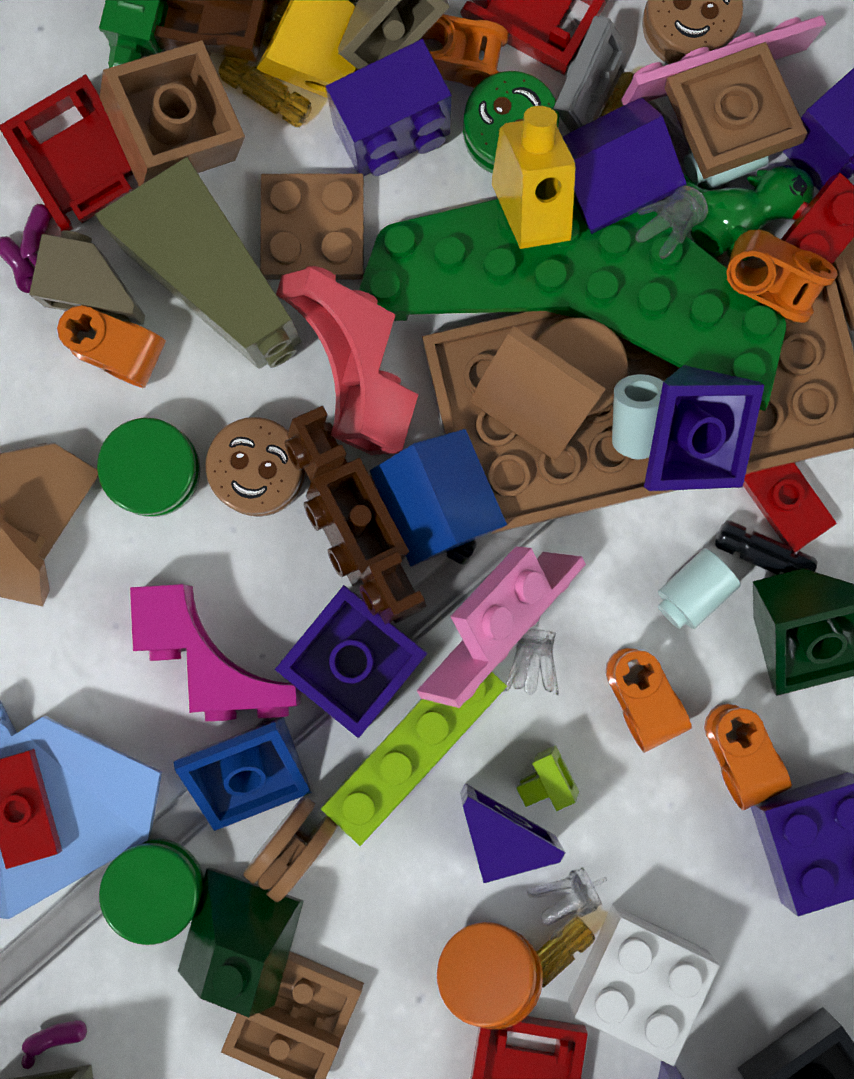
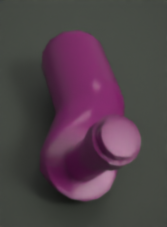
M36 204L32 207L24 227L20 246L21 257L23 259L28 257L34 267L36 265L41 236L45 234L52 218L47 207L43 204Z
M0 237L1 258L12 268L18 289L22 292L30 293L34 268L29 258L23 259L21 257L20 247L10 237Z
M81 1020L58 1023L27 1037L22 1044V1050L25 1055L22 1058L21 1065L25 1069H30L35 1064V1056L47 1049L83 1041L87 1035L86 1024Z

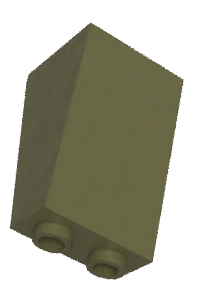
M188 157L95 214L100 224L126 255L258 369L267 364L270 368L277 367L296 354L297 351L294 347L302 341L292 319Z

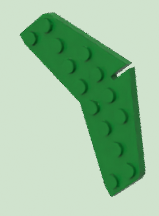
M498 199L389 224L376 237L359 288L360 291L367 292L376 297L378 300L377 305L394 313V321H407L408 316L414 314L547 311L573 318L592 319L604 324L619 337L679 368L686 365L761 382L765 385L759 409L762 411H766L770 401L786 332V321L782 315L778 314L774 309L735 291L727 280V268L649 206L591 234L574 201L571 241L520 249Z

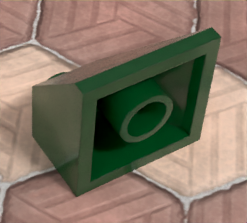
M804 568L752 581L753 618L771 686L776 696L854 676L853 583Z
M206 868L203 890L197 911L192 918L178 972L200 999L249 1018L274 1006L276 1003L304 900L286 895L281 901L275 902L266 895L270 889L263 890L256 883L252 884L248 880L214 868Z

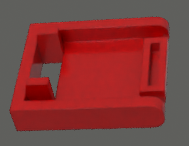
M472 0L465 2L460 14L465 19L487 20L503 26L509 34L506 44L565 76L571 62L580 50L594 16H600L608 0H581L590 5L572 38H570V33L559 28V25L574 0Z
M86 74L0 124V131L61 231H71L73 229L70 219L65 215L73 210L78 220L83 224L93 218L99 211L133 191L126 179L133 175L131 167L102 105L99 94ZM75 106L83 119L40 144L33 130Z
M527 1016L519 1023L505 1029L478 1027L470 1079H581L588 1036L586 1027L584 1025ZM507 1031L556 1039L554 1053L506 1045Z

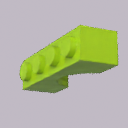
M491 672L478 686L474 695L465 701L460 708L420 699L388 736L330 795L321 810L361 846L505 690L507 685Z

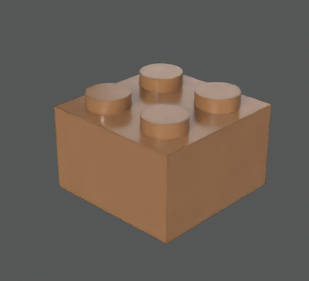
M203 40L103 70L99 98L139 186L188 157L197 173L236 161L245 135Z

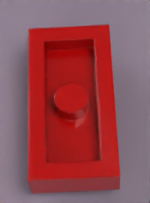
M841 173L831 176L783 235L781 240L802 250L818 254L833 264L854 238V185Z

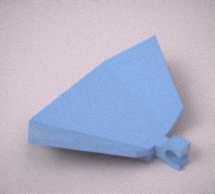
M0 701V758L35 749L62 847V852L57 855L9 869L5 868L0 850V918L10 919L114 860L125 850L147 841L150 838L162 771L47 716L41 717L17 733Z

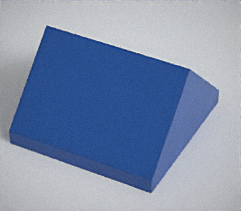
M466 429L413 443L369 470L378 493L409 550L406 558L410 567L507 526Z
M284 717L191 752L173 761L174 770L214 831L312 793Z

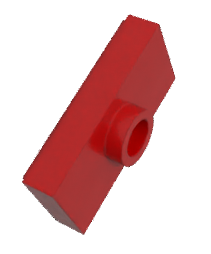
M795 463L745 475L744 488L783 544L792 547L791 553L797 552L837 524Z
M35 749L0 758V850L6 869L62 852Z

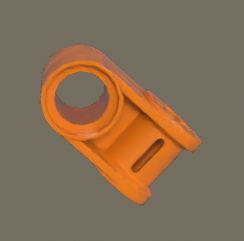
M443 14L421 39H435L444 46L438 51H429L443 80L458 82L475 88L485 78L499 73L497 67L501 47L506 45L509 34L503 26L491 21L470 20ZM480 50L484 51L483 60L479 59Z
M760 229L749 230L741 234L735 241L726 271L729 284L739 294L746 295L774 309L783 317L800 323L808 322L814 313L812 305L824 286L832 285L838 276L835 267L823 257L813 252L802 250ZM755 256L761 258L766 263V266L757 269L750 268L742 262V259Z
M82 305L65 311L59 319L57 327L60 340L65 347L70 349L75 357L140 388L146 387L166 342L164 338L142 326L121 321L91 307ZM93 328L96 332L93 339L84 337L80 341L77 338L80 330L89 332Z
M624 648L611 655L606 664L605 673L607 681L623 710V717L634 740L644 753L692 729L689 716L682 702L671 688L655 656L646 651L632 648ZM629 662L643 666V670L637 673L639 680L637 684L623 678V676L630 672L627 664Z
M732 704L718 705L709 712L704 726L706 737L721 767L724 782L733 800L742 811L792 788L788 771L775 751L763 721L756 713ZM733 719L742 722V726L736 729L738 737L736 740L726 736L733 729L731 723Z

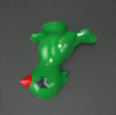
M789 165L779 166L771 170H758L757 176H748L747 181L755 187L754 190L725 188L709 191L698 187L684 174L687 187L674 193V209L692 215L694 225L690 228V233L698 246L715 257L721 256L726 251L730 258L735 241L741 234L749 230H761L766 223L772 221H796L814 198V183L812 177L806 171ZM749 257L742 259V261H747Z

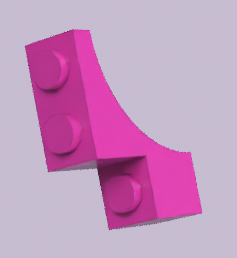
M178 584L130 587L133 651H149V661L181 659V649L186 648L189 713L205 712V721H227L237 719L236 710L257 709L258 718H278L289 716V707L298 706L302 703L301 691L290 682L273 681L250 673L236 665L217 648L208 636L198 615L193 586Z

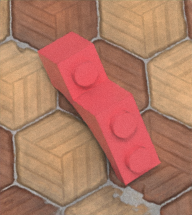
M308 266L303 270L282 275L276 296L290 304L307 320L320 339L329 359L336 395L335 417L331 436L370 455L394 454L402 451L419 394L400 385L401 379L398 376L379 370L395 314L377 305L378 300L373 295L360 290H351L336 282V276L324 268Z

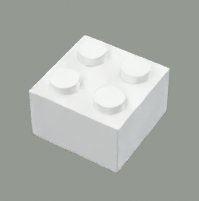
M612 904L568 1001L574 1018L674 1066L720 965L706 949Z

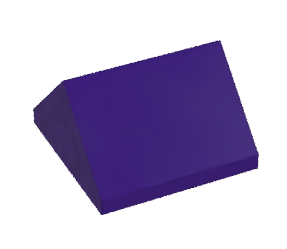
M642 97L562 136L574 159L576 168L574 201L591 234L687 187L663 115Z
M683 365L668 377L662 384L644 488L648 491L743 487L765 385L759 381Z
M465 783L460 792L483 883L561 862L566 852L556 835Z

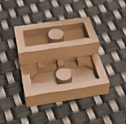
M513 326L489 364L469 402L556 461L606 389Z
M290 951L275 1005L249 1018L237 1013L221 1053L280 1079H326L364 983Z

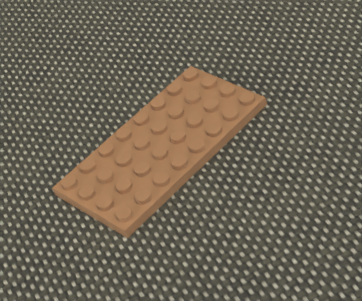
M761 258L742 261L746 266L754 269L766 266V263ZM836 281L832 285L824 286L812 305L814 313L808 322H794L785 318L786 332L770 401L766 411L759 410L746 474L854 449V351ZM530 311L422 336L444 433L448 434L466 429L507 523V526L487 535L677 491H648L644 488L649 458L632 459L620 454L613 447V403L600 415L584 420L555 461L469 402L489 364L513 326L536 341L551 325L573 317L547 311ZM616 335L623 344L627 355V376L645 374L657 377L664 382L679 369V367Z

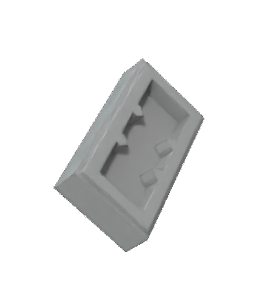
M594 16L576 59L571 62L568 68L567 79L553 108L559 112V117L570 132L598 118L628 50L626 43L610 18Z

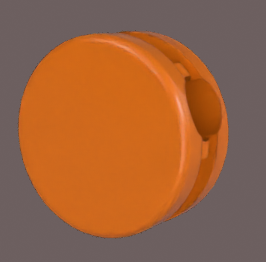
M480 922L464 927L447 942L438 962L437 984L445 1005L461 1021L486 1029H505L522 1021L536 1006L542 990L543 971L536 950L525 937L501 924Z

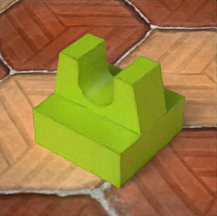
M554 745L537 753L532 762L536 772L521 779V784L516 787L525 807L548 797L556 812L576 803L579 790L557 746Z

